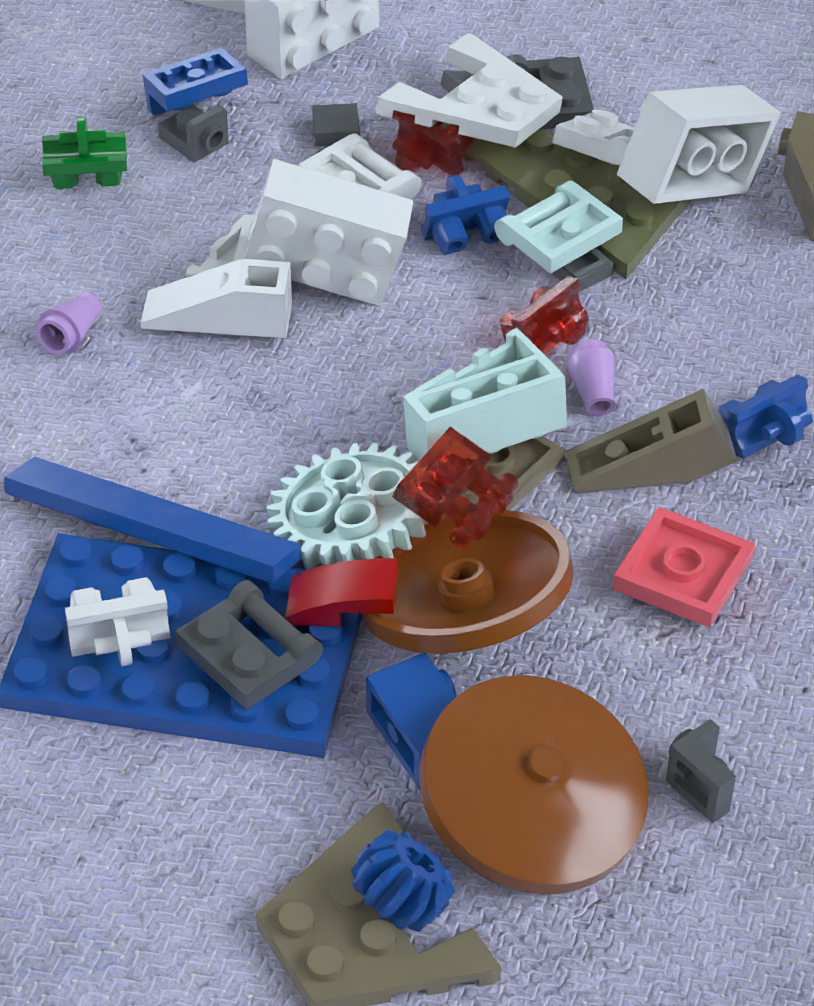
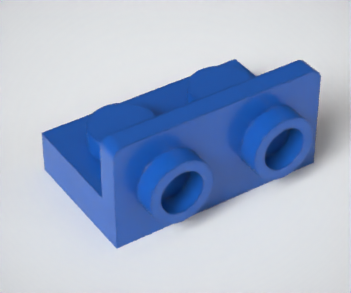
M223 47L142 74L147 109L152 115H158L171 110H183L190 107L192 103L212 96H225L231 93L233 89L248 85L246 68Z

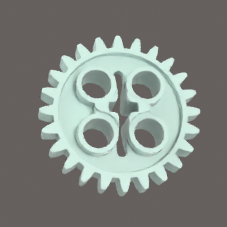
M374 442L367 451L360 452L357 443H353L349 453L341 454L340 450L334 447L331 450V458L326 460L318 455H313V466L310 468L296 465L294 468L297 478L282 477L280 481L283 490L271 492L274 504L268 505L266 508L269 515L267 521L271 534L301 544L300 561L303 559L306 570L315 568L320 562L324 566L344 561L374 559L378 556L394 558L392 552L394 548L412 549L409 537H424L426 535L423 524L434 523L433 509L438 508L433 477L431 472L427 473L424 461L415 462L413 452L411 451L399 456L398 448L395 445L381 453L378 443Z

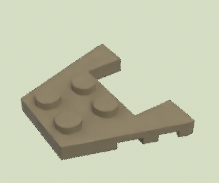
M380 803L371 809L256 913L257 929L308 1006H371L391 1002V995L424 990L428 996L449 992V985L477 980L480 987L491 985L501 980L500 964L473 927L418 953L404 932L396 928L391 920L387 918L380 919L379 913L373 907L365 906V897L358 893L352 885L354 876L351 869L357 862V856L367 844H370L374 838L380 836L384 831H395L399 835L404 832L384 803Z

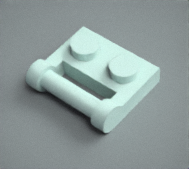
M567 181L555 189V194L516 216L508 214L497 220L494 228L497 237L504 245H515L549 273H552L622 233L623 218L577 183Z

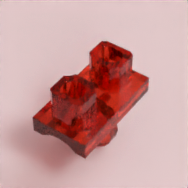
M394 110L392 118L398 121L399 130L392 148L397 151L395 163L399 169L415 172L421 167L428 170L434 164L451 176L459 175L464 171L461 156L474 143L473 137L458 134V125L449 124L445 129L440 130L438 127L444 122L438 121L432 127L415 124V115Z
M567 276L553 288L543 285L532 293L528 307L521 312L511 309L500 318V325L504 340L506 341V334L518 328L545 355L560 342L574 345L584 338L586 333L585 323L589 319L586 309L582 307L579 300V279Z

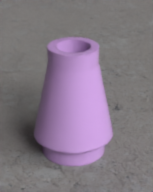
M82 292L76 298L43 312L36 328V335L40 344L47 351L57 355L74 352L81 344L95 319L101 315L102 306L100 301L93 294Z
M595 339L584 340L575 344L569 351L566 368L584 402L586 412L592 416H602L610 413L615 408V356L603 341Z

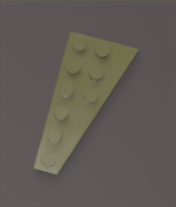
M438 121L430 127V135L465 161H477L486 168V176L495 183L499 184L504 181L515 189L514 197L529 208L555 194V189L561 184L573 181L623 218L622 233L596 248L615 263V272L625 279L630 276L691 202L690 199L653 204L617 175L620 165H614L552 143L554 134L546 130L538 129L515 148L458 134L459 126Z

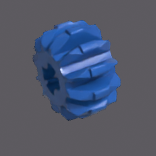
M384 831L364 847L356 858L357 862L351 869L354 876L352 885L358 893L365 897V906L373 907L379 913L380 919L387 918L391 920L396 928L401 930L408 927L410 930L420 932L427 924H431L436 917L440 916L449 905V899L455 893L451 882L453 875L449 869L441 865V857L429 851L426 843L420 844L416 842L406 832H402L399 835L395 831Z

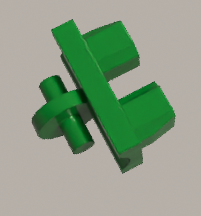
M77 117V130L59 131V135L42 136L43 176H50L56 189L73 188L78 184V174L95 173L96 183L102 187L118 186L121 183L122 172L127 171L125 131L106 132V129L88 130L87 118Z

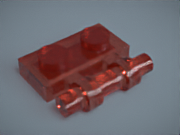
M449 427L399 482L392 498L435 528L445 516L450 518L456 525V528L450 533V540L456 547L464 549L472 541L480 540L490 529V519L495 514L503 513L512 503L513 492L518 487V480L513 474L508 472L502 473L497 478L487 471L486 468L493 456L452 427ZM468 489L478 496L479 501L476 504L463 496Z

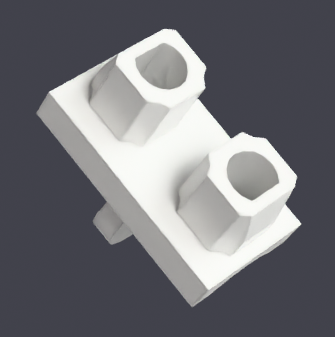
M145 577L127 581L121 587L122 597L102 601L100 591L92 587L73 591L71 593L70 607L65 608L72 657L95 652L96 655L117 651L120 665L123 667L133 664L131 648L151 645L153 641L169 639L168 606L164 590L155 591L150 579Z

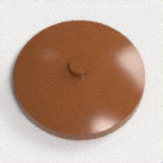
M498 509L474 510L436 518L434 523L423 524L426 532L424 537H409L412 549L403 550L396 547L392 550L394 558H398L399 569L394 614L361 613V616L369 631L377 638L394 647L413 652L457 653L501 643L536 626L563 602L570 590L574 576L568 543L564 535L551 523L534 515L518 511Z
M516 675L493 678L472 686L459 694L442 711L431 729L422 751L419 770L420 791L426 813L434 830L442 842L463 864L480 876L503 887L520 892L549 895L567 893L590 886L611 873L623 861L643 829L648 809L649 789L644 763L634 741L624 726L602 704L584 692L565 683L537 676Z

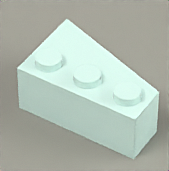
M518 328L506 334V343L489 353V350L482 348L472 354L473 363L459 372L455 373L454 370L449 368L403 396L407 448L413 452V455L419 461L425 462L429 473L449 469L455 464L485 454L496 453L502 448L529 439L540 438L546 433L567 427L565 375Z

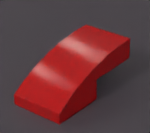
M375 558L338 562L313 568L292 576L285 619L291 625L340 627L342 612L394 614L399 575L398 558Z

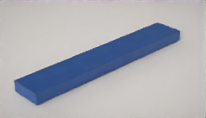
M33 457L4 477V490L10 496L269 583H274L300 561L301 544L38 457Z

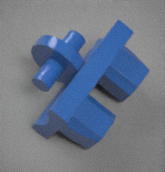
M460 175L449 176L446 179V191L434 194V203L426 205L425 224H421L420 227L424 240L434 238L444 255L459 252L465 248L469 239L466 230L478 228L484 243L499 242L500 240L496 235L494 225L497 220L507 215L506 209L510 195L506 186L481 191L478 183L466 186Z
M797 374L781 383L770 380L758 387L754 397L742 403L732 399L719 406L718 412L728 425L736 456L744 459L777 441L790 446L802 439L804 427L813 423L812 414L806 402L807 378Z

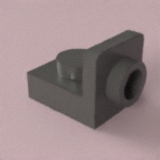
M191 105L158 123L159 138L193 163L229 144L227 110L220 105L206 112H203L195 105Z
M709 719L694 730H684L673 740L669 748L666 782L707 819L714 823L730 812L736 776L721 758L715 756L720 727L713 720Z

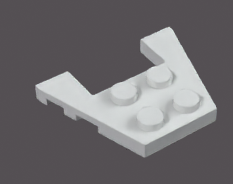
M467 33L448 47L446 63L474 75L441 99L398 82L378 97L376 113L381 116L392 118L394 110L415 115V124L432 127L438 121L459 126L458 134L516 148L560 113L563 97L478 37Z

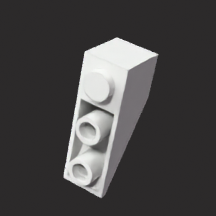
M239 259L148 290L140 322L141 329L286 338L292 308L291 262Z

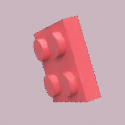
M658 507L614 573L612 589L711 628L754 557L755 543Z

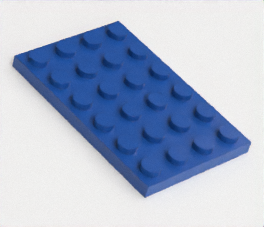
M58 533L0 683V708L325 758L362 616L361 613L342 612L340 627L293 625L300 633L311 634L323 645V653L320 659L311 668L246 710L177 646L175 631L227 599L233 588L245 580H250L262 590L263 600L285 618L291 577L307 571L306 569L291 567L274 583H269L174 550ZM145 577L150 579L155 591L164 590L168 606L169 639L153 641L151 645L131 648L133 664L123 667L120 665L117 651L96 655L95 652L72 657L65 608L70 607L71 593L73 591L92 587L100 591L102 601L122 597L121 587L127 581ZM250 616L239 621L277 657L287 652L280 643Z

